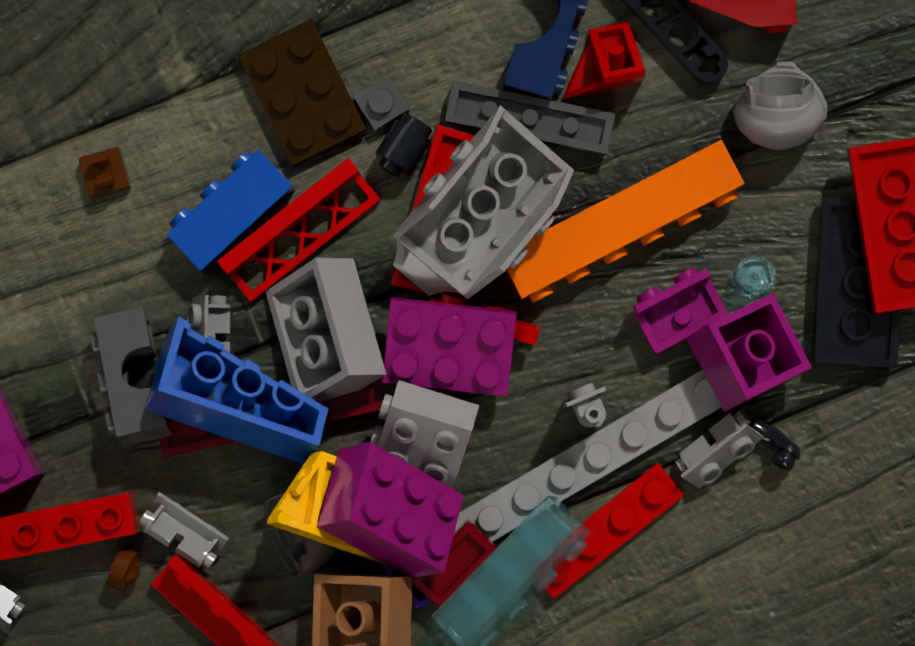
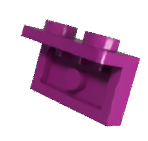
M695 267L690 268L673 278L675 285L660 292L658 287H654L636 298L638 304L633 306L632 314L655 356L687 340L688 336L708 323L729 314L710 280L711 275L707 268L698 273Z

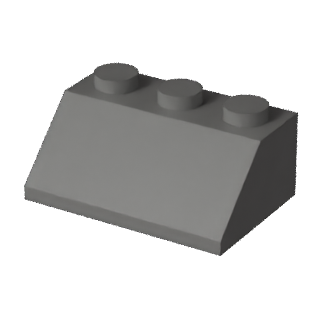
M314 258L266 291L292 387L315 401L321 402L362 390L387 375L354 259Z

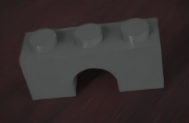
M142 306L95 317L96 332L90 333V341L95 357L101 356L104 371L97 372V377L102 395L109 396L111 410L105 411V419L110 436L116 435L124 447L172 436L170 418L145 410L151 387L138 389L129 385V374L132 368L140 361L157 357L151 322L145 309Z

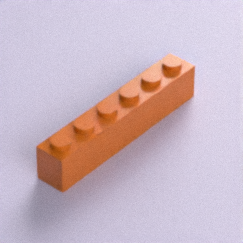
M720 140L548 228L543 234L533 236L525 246L528 250L524 258L514 268L508 267L505 271L520 300L522 301L530 297L532 303H535L554 293L555 291L551 285L566 278L569 284H572L591 274L588 266L603 259L605 264L609 265L628 255L625 247L640 240L642 245L646 246L665 236L662 229L665 226L677 221L678 225L683 227L702 217L699 211L700 208L714 202L716 208H720L737 199L739 196L736 190L745 183L723 141Z

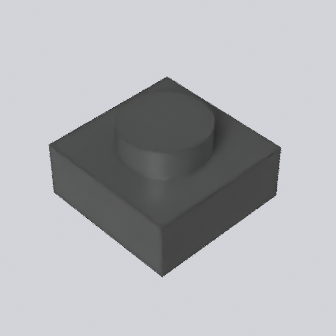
M388 74L353 95L355 102L375 133L410 111V108Z

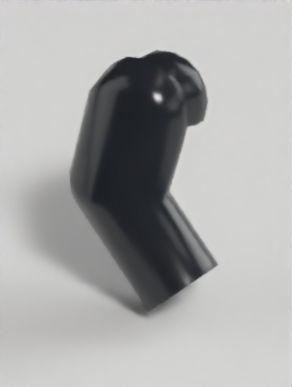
M755 418L750 427L763 435L764 438L758 443L776 452L773 457L774 465L787 471L793 469L795 461L800 460V448L782 431Z

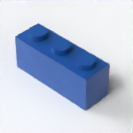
M259 149L253 155L249 151L241 155L231 165L230 168L233 173L223 183L218 179L212 182L200 194L203 201L192 211L188 208L183 209L169 223L173 229L166 235L204 274L295 191L291 183Z

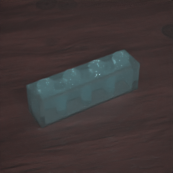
M547 496L431 617L459 646H491L500 636L496 629L507 618L510 622H513L527 609L529 604L525 600L536 588L539 592H542L557 578L558 574L554 570L565 559L571 562L587 547L584 539L591 532L557 497Z

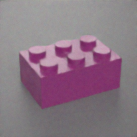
M368 442L338 450L317 527L407 576L415 578L444 573L464 495L374 443Z

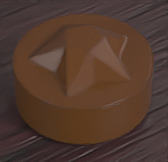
M123 548L118 552L108 574L107 583L109 587L124 592L130 584L139 578L141 570L138 552L128 548Z

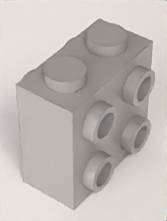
M399 380L394 396L388 394L384 396L378 418L386 420L384 427L375 426L371 442L453 489L473 430L479 405Z

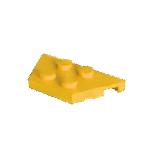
M323 451L311 453L268 517L267 524L385 564L317 527L337 456Z

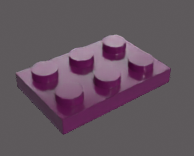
M392 297L390 300L384 359L387 375L383 376L382 382L398 384L400 380L419 387L507 397L517 311Z

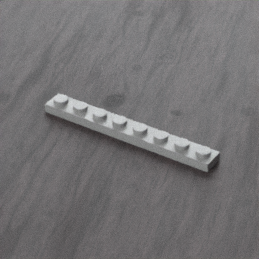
M703 370L460 511L455 531L469 519L493 542L721 408Z

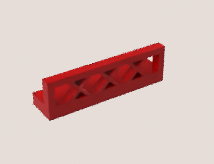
M348 157L217 262L252 303L380 202L381 199L361 176L357 167ZM353 180L368 197L356 209L338 207L340 191ZM334 196L333 206L323 205ZM315 210L333 212L331 228L323 235L306 233L308 216ZM338 213L348 214L337 223ZM302 221L301 232L290 231ZM282 236L300 237L298 254L291 260L274 259L275 243ZM305 238L316 239L304 249ZM269 248L268 258L257 257L263 251ZM251 261L268 263L266 280L251 290L238 271ZM273 264L284 265L272 274Z
M175 554L169 560L167 566L151 583L156 590L217 646H282L202 571L179 554Z

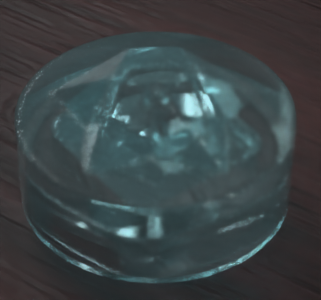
M748 256L742 259L733 273L735 288L740 294L750 299H761L767 296L777 280L774 266L767 259L760 256Z

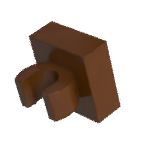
M119 147L79 158L91 199L132 188Z

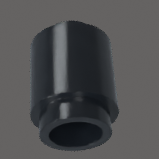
M404 113L400 121L395 120L375 152V155L381 159L378 166L399 178L401 173L410 175L431 141L428 138L433 130L417 118Z

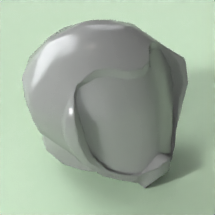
M777 62L775 66L764 73L747 80L746 89L737 101L733 115L739 130L752 143L771 150H786L807 142L823 126L824 121L827 119L828 105L817 84L806 73L796 67L794 62Z

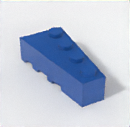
M178 316L165 337L145 410L304 464L310 454L314 453L320 445L328 408L283 380L277 382L260 371L261 367L249 359H246L245 362L223 349V343L211 336L208 339L190 328L192 324Z

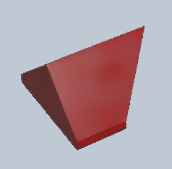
M629 22L588 30L589 38L561 101L642 84L646 77L645 68Z

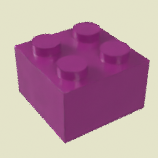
M774 293L708 323L686 338L724 412L774 389L812 368Z

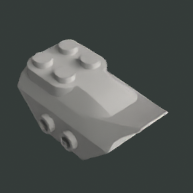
M501 105L470 142L467 140L463 141L450 156V160L453 163L443 175L437 173L429 180L422 191L425 197L392 235L397 240V250L393 266L428 296L443 292H456L469 299L501 275L508 267L514 268L527 253L528 249L525 246L535 234L537 236L543 234L554 220L552 213L559 206L574 172L567 163Z

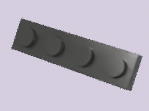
M453 80L445 123L480 130L501 105L543 143L604 156L608 154L615 113Z

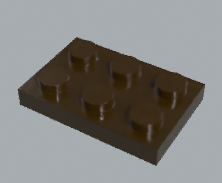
M312 19L238 55L293 167L367 131Z

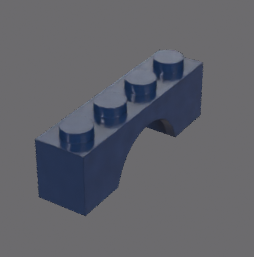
M557 0L558 17L552 28L537 40L515 44L503 86L504 91L552 100L553 93L562 95L568 71L560 68L564 54L573 56L579 31L572 30L576 14L584 16L588 0Z

